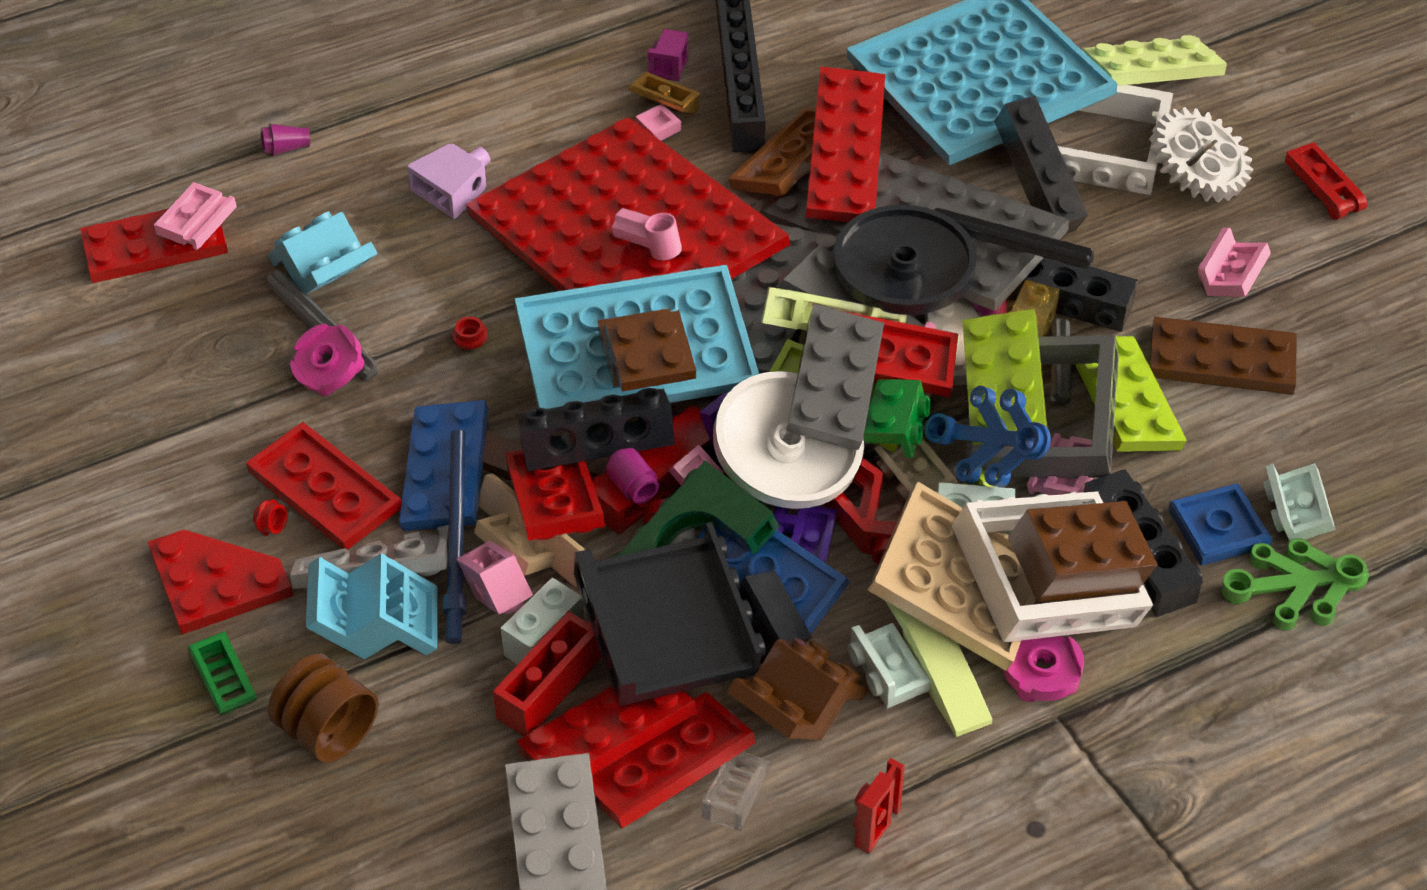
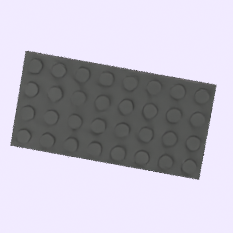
M880 152L876 208L888 205H914L932 210L942 208L1059 240L1069 230L1068 219ZM810 172L798 180L788 193L780 196L764 211L765 217L774 224L830 234L838 237L845 225L849 223L805 218ZM971 238L977 255L975 276L971 286L961 298L996 311L1043 257Z

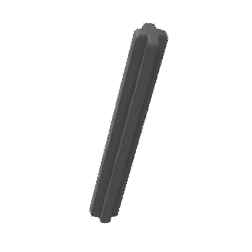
M276 270L273 274L268 275V286L310 328L320 324L338 327L283 271ZM362 349L361 356L364 359V366L357 374L362 379L369 380L378 373L377 363Z

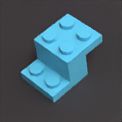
M328 211L311 220L310 224L303 227L304 231L300 227H296L283 234L282 238L274 242L276 248L268 254V257L274 267L283 263L293 282L307 295L361 267L378 253L372 242L363 246L360 245L343 212L331 216Z
M382 553L349 574L318 557L309 563L306 628L364 660L396 640L427 656L437 650V586Z

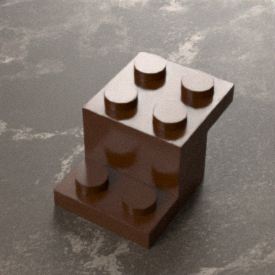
M670 308L598 320V332L613 388L621 387V391L624 392L696 379L697 370L679 310L670 312Z
M794 638L793 641L777 639L756 675L751 680L735 678L727 693L788 738L822 740L845 701H862L869 691V687L859 680L862 676L859 671L846 663L841 662L840 665L829 658L831 652L821 644L812 640L807 644L800 639Z

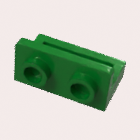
M877 380L866 419L863 436L865 443L901 444L904 457L913 458L916 444H921L923 419L928 417L930 413V398L928 395H924L921 380Z

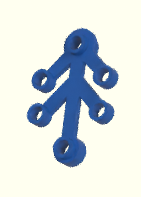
M977 386L972 390L970 402L974 407L978 408L988 428L957 424L953 417L941 413L932 415L925 426V434L928 440L940 445H948L955 440L984 443L968 459H963L956 465L955 475L957 479L970 484L975 483L980 478L981 467L1005 446L1014 447L998 464L992 463L985 470L984 477L987 484L998 488H1003L1009 483L1011 471L1025 459L1030 461L1041 459L1047 453L1051 443L1048 428L1041 423L1030 420L1024 409L1026 405L1025 395L1014 389H1007L1002 393L1000 406L1003 410L1010 413L1017 431L1007 429L994 405L996 402L994 390L985 386ZM985 393V399L981 403L982 395ZM1015 396V402L1011 406V400ZM970 466V472H969V474L966 476V471H967L968 467ZM1000 471L999 478L996 480V473Z

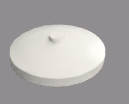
M766 372L740 382L724 398L713 428V442L717 458L726 474L735 484L762 502L792 509L810 508L827 503L840 495L852 482L861 464L864 442L862 441L859 450L786 431L798 373Z

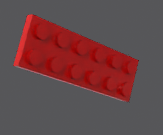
M820 67L805 218L850 222L858 215L876 208L885 74Z

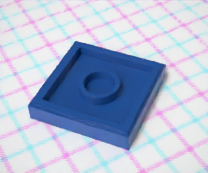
M1239 483L1172 500L1169 503L1168 510L1201 566L1250 553L1252 547L1258 543L1271 545L1272 538Z

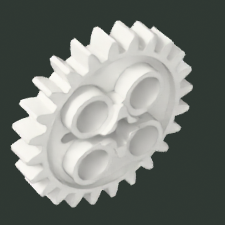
M1183 107L1180 112L1173 109L1170 114L1165 113L1161 120H1159L1152 129L1153 134L1149 138L1154 143L1150 147V151L1157 153L1153 159L1154 162L1163 163L1164 165L1160 172L1172 175L1169 179L1170 183L1180 182L1181 191H1184L1186 188L1191 189V194L1194 198L1198 193H1201L1207 202L1212 196L1216 202H1220L1223 197L1229 201L1234 195L1237 196L1250 181L1249 175L1253 171L1248 166L1252 158L1244 155L1249 150L1248 147L1239 146L1238 144L1242 138L1239 136L1233 137L1230 134L1233 129L1232 127L1224 129L1221 126L1222 120L1220 118L1216 122L1212 121L1211 115L1208 112L1202 117L1196 108L1191 114L1186 107ZM1210 143L1215 144L1211 149H1208L1194 165L1188 166L1189 162L1197 158L1198 155L1201 154V152L1205 149V147H1207Z

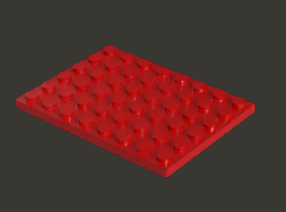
M629 117L617 121L614 125L591 135L588 139L563 150L560 154L537 164L532 169L509 179L504 184L466 203L467 212L470 217L559 291L727 265L730 277L733 279L790 246L788 233ZM622 208L647 216L657 213L673 215L682 246L681 252L672 259L657 260L652 257L650 248L614 237L612 226L615 221V215Z

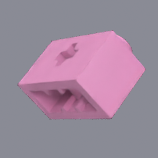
M488 541L457 558L475 598L497 614L515 612L524 605L523 601L533 596L515 556L492 541Z

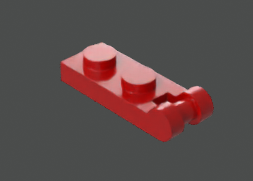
M1315 142L1286 152L1284 162L1325 204L1333 220L1346 217L1348 212L1358 213L1367 208L1368 203L1364 193Z

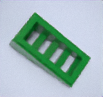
M225 631L188 645V656L219 716L257 700V696ZM220 654L224 656V658L208 665L204 662ZM229 665L230 670L211 677L210 672ZM235 676L236 682L217 689L215 684ZM237 689H242L244 694L223 702L221 696Z

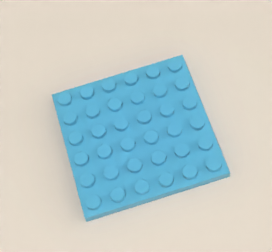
M964 0L847 48V59L859 71L885 74L884 98L948 165L1003 143L994 120L1007 103L1035 95L1047 123H1050L1117 94L1118 83L1029 0Z

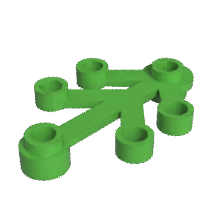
M1296 538L1289 542L1286 552L1287 557L1275 552L1266 543H1258L1252 547L1249 557L1250 563L1258 569L1272 567L1285 575L1253 578L1245 570L1232 569L1224 575L1221 593L1229 603L1238 605L1248 601L1251 595L1293 590L1286 602L1276 607L1273 616V624L1278 629L1289 631L1296 626L1299 616L1298 612L1317 586L1331 585L1325 597L1313 603L1310 617L1314 623L1326 626L1333 622L1336 607L1346 592L1358 591L1366 586L1369 572L1366 563L1360 557L1347 554L1335 559L1312 547L1308 541L1301 538ZM1298 549L1303 551L1304 553H1298L1294 550ZM1257 554L1265 555L1267 558H1261ZM1309 561L1323 570L1312 571L1300 564ZM1318 610H1324L1328 614H1322ZM1280 615L1289 616L1291 619H1284Z

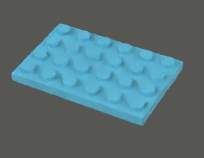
M727 265L515 298V309L538 408L561 407L572 401H595L613 394L619 396L629 395L645 389L641 388L622 392L621 387L613 388L598 332V320L670 308V312L677 310L680 312L697 370L696 379L647 388H664L669 402L672 403L719 395L725 392L729 393L740 382L758 375V368Z

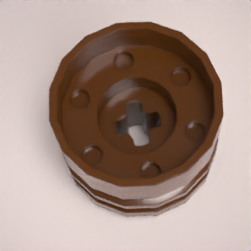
M320 653L311 654L299 660L287 670L277 683L269 699L267 711L271 722L283 729L290 737L298 739L299 744L323 763H329L348 755L360 744L376 719L379 703L376 694L354 677H348V672L329 657Z

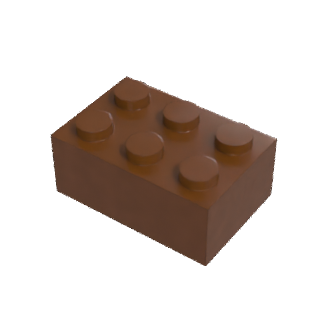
M1126 501L1027 509L1008 536L1037 602L1137 592L1158 566Z

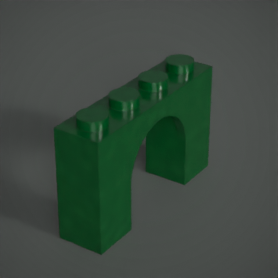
M704 461L698 468L691 470L687 474L683 485L673 496H669L662 501L657 513L647 524L640 526L634 532L632 540L628 545L611 558L670 545L679 534L692 528L706 527V523L712 522L714 528L725 532L755 555L776 532L779 525L771 510L707 461Z

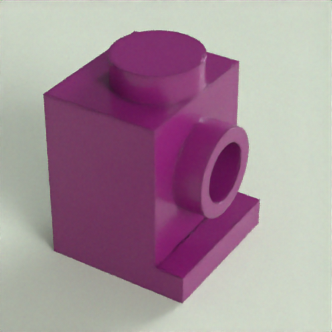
M663 29L659 41H654L652 48L648 50V73L666 80L679 81L689 58L688 33Z

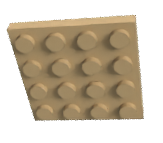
M917 482L910 491L868 591L1006 671L1014 662L1021 641L1003 643L953 531L952 524L961 512L962 507ZM1003 531L987 532L1019 605H1034L1036 598L1008 539L1009 534Z

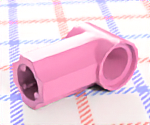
M624 208L615 215V221L612 226L614 237L650 248L652 257L657 260H669L681 252L682 246L673 215L657 213L647 216Z

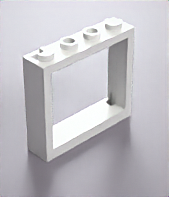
M1121 85L1117 86V94L1082 108L1079 111L1157 124L1165 113L1169 114L1173 93ZM1058 146L1073 181L1151 195L1158 163L1154 162L1153 159L1157 153L1149 151L1147 162Z
M1071 492L1052 496L1041 494L1035 497L1017 499L1015 497H1007L994 501L977 500L976 502L966 503L952 524V528L1003 643L1137 627L1153 606L1144 585L1137 592L1113 594L1107 597L1020 606L987 532L1013 530L1027 509L1103 503L1098 492Z

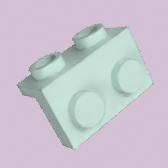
M1315 463L1278 475L1274 464L1266 466L1269 480L1263 481L1270 503H1276L1277 509L1271 510V514L1278 532L1285 531L1289 541L1296 538L1306 540L1336 530L1320 473Z
M893 623L867 634L863 632L859 625L851 628V643L847 646L849 656L855 666L861 665L866 673V681L871 693L875 697L880 696L887 709L930 691L931 681Z

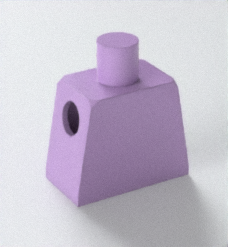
M447 144L407 165L410 190L451 218L456 219L466 209V203L476 199L487 186L485 166L490 163V156L480 146L467 153L455 144Z

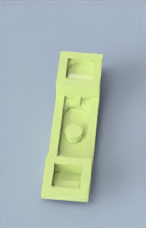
M768 287L761 323L807 330L813 304L902 323L906 322L907 315L883 312L880 308L869 307L865 304Z

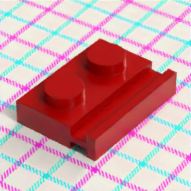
M892 758L887 761L886 774L880 771L871 784L868 782L864 783L854 801V804L858 806L857 815L853 821V827L856 828L855 847L868 854L890 826L892 812L898 815L901 810L905 765Z

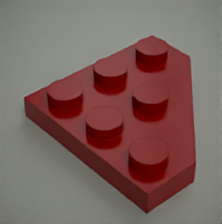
M185 529L147 542L182 635L294 596L292 586L279 558Z

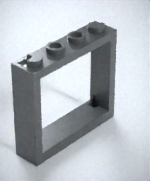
M1116 336L1038 337L1041 365L1098 363L1092 447H1049L1047 453L1041 459L1036 461L1025 459L1011 471V478H1048V476H1056V478H1079V476L1100 478L1111 474L1119 365ZM967 442L966 459L983 444L973 445V442ZM1013 448L1001 449L981 467L983 471L992 463L998 464ZM1000 471L996 473V478H999Z

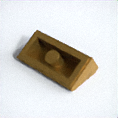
M644 72L628 86V91L681 112L697 113L699 111V92L651 73Z

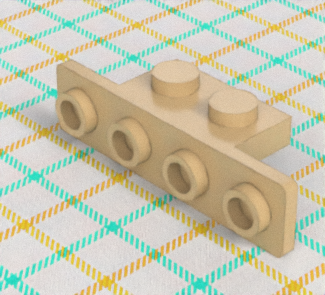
M493 473L486 475L479 493L478 506L491 517L478 520L474 533L485 543L492 541L512 553L524 576L552 567L574 587H578L574 577L575 552L585 549L567 534L557 535L549 540L536 539L528 541L514 490Z

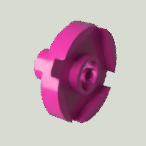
M327 324L314 326L298 339L294 347L297 352L294 361L291 359L290 364L294 377L306 389L317 392L321 396H328L346 385L364 366L360 342L348 328L337 324L338 327H329ZM325 353L332 355L328 362L321 364L323 362L322 356Z
M1062 636L1021 640L1014 662L1006 671L1003 669L1008 683L1017 690L1018 697L1023 701H1054L1074 694L1078 690L1084 668V656L1078 643L1070 636H1068L1067 640ZM1043 658L1045 663H1052L1053 665L1048 669L1039 668L1036 666L1037 659Z

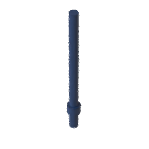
M453 430L451 432L447 594L443 596V614L446 615V642L449 644H459L462 642V616L466 614V596L463 595V572L457 561V558L463 556L466 432L463 430Z

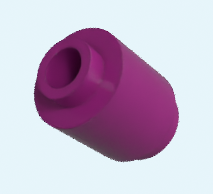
M620 449L610 456L606 466V474L628 500L642 504L655 496L659 489L657 475L635 449Z

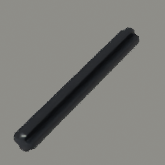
M942 208L934 209L959 223L973 239L1084 269L1090 268L1094 261V250L1089 247Z

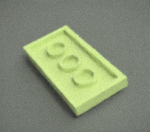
M1185 35L1181 39L1173 40L1155 38L1152 42L1126 41L1120 45L1100 43L1096 47L1083 48V52L1118 83L1117 86L1225 75L1227 63L1216 55L1215 51L1204 45L1198 37Z

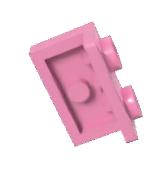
M1222 228L1198 267V277L1203 282L1207 296L1246 297L1271 254L1267 242L1235 243L1231 228Z

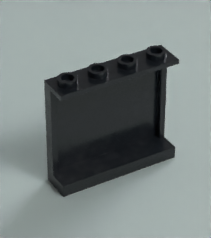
M712 522L706 523L703 538L604 560L594 561L591 549L575 552L574 577L618 706L741 678L758 672L761 657L765 656L764 641L759 632L754 633L751 625L752 612L747 600H742L738 592L740 583L737 571L734 567L729 568L726 561L727 547L725 540L722 536L716 535Z

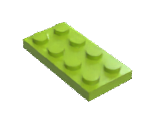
M1035 309L962 320L970 426L988 428L978 408L974 407L970 402L972 390L977 386H985L994 390L996 394L994 405L1008 430L1017 431L1010 413L1003 410L1000 406V397L1007 389L1022 392L1026 397L1024 409L1030 420L1047 427ZM985 393L982 395L981 403L985 399ZM1015 396L1011 400V406L1015 402ZM973 442V445L984 444V443Z
M1116 336L1119 354L1113 445L1116 451H1181L1187 440L1135 337ZM1098 363L1075 364L1095 405Z

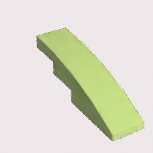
M886 601L903 629L904 641L931 681L928 693L955 737L992 724L991 714L958 643Z

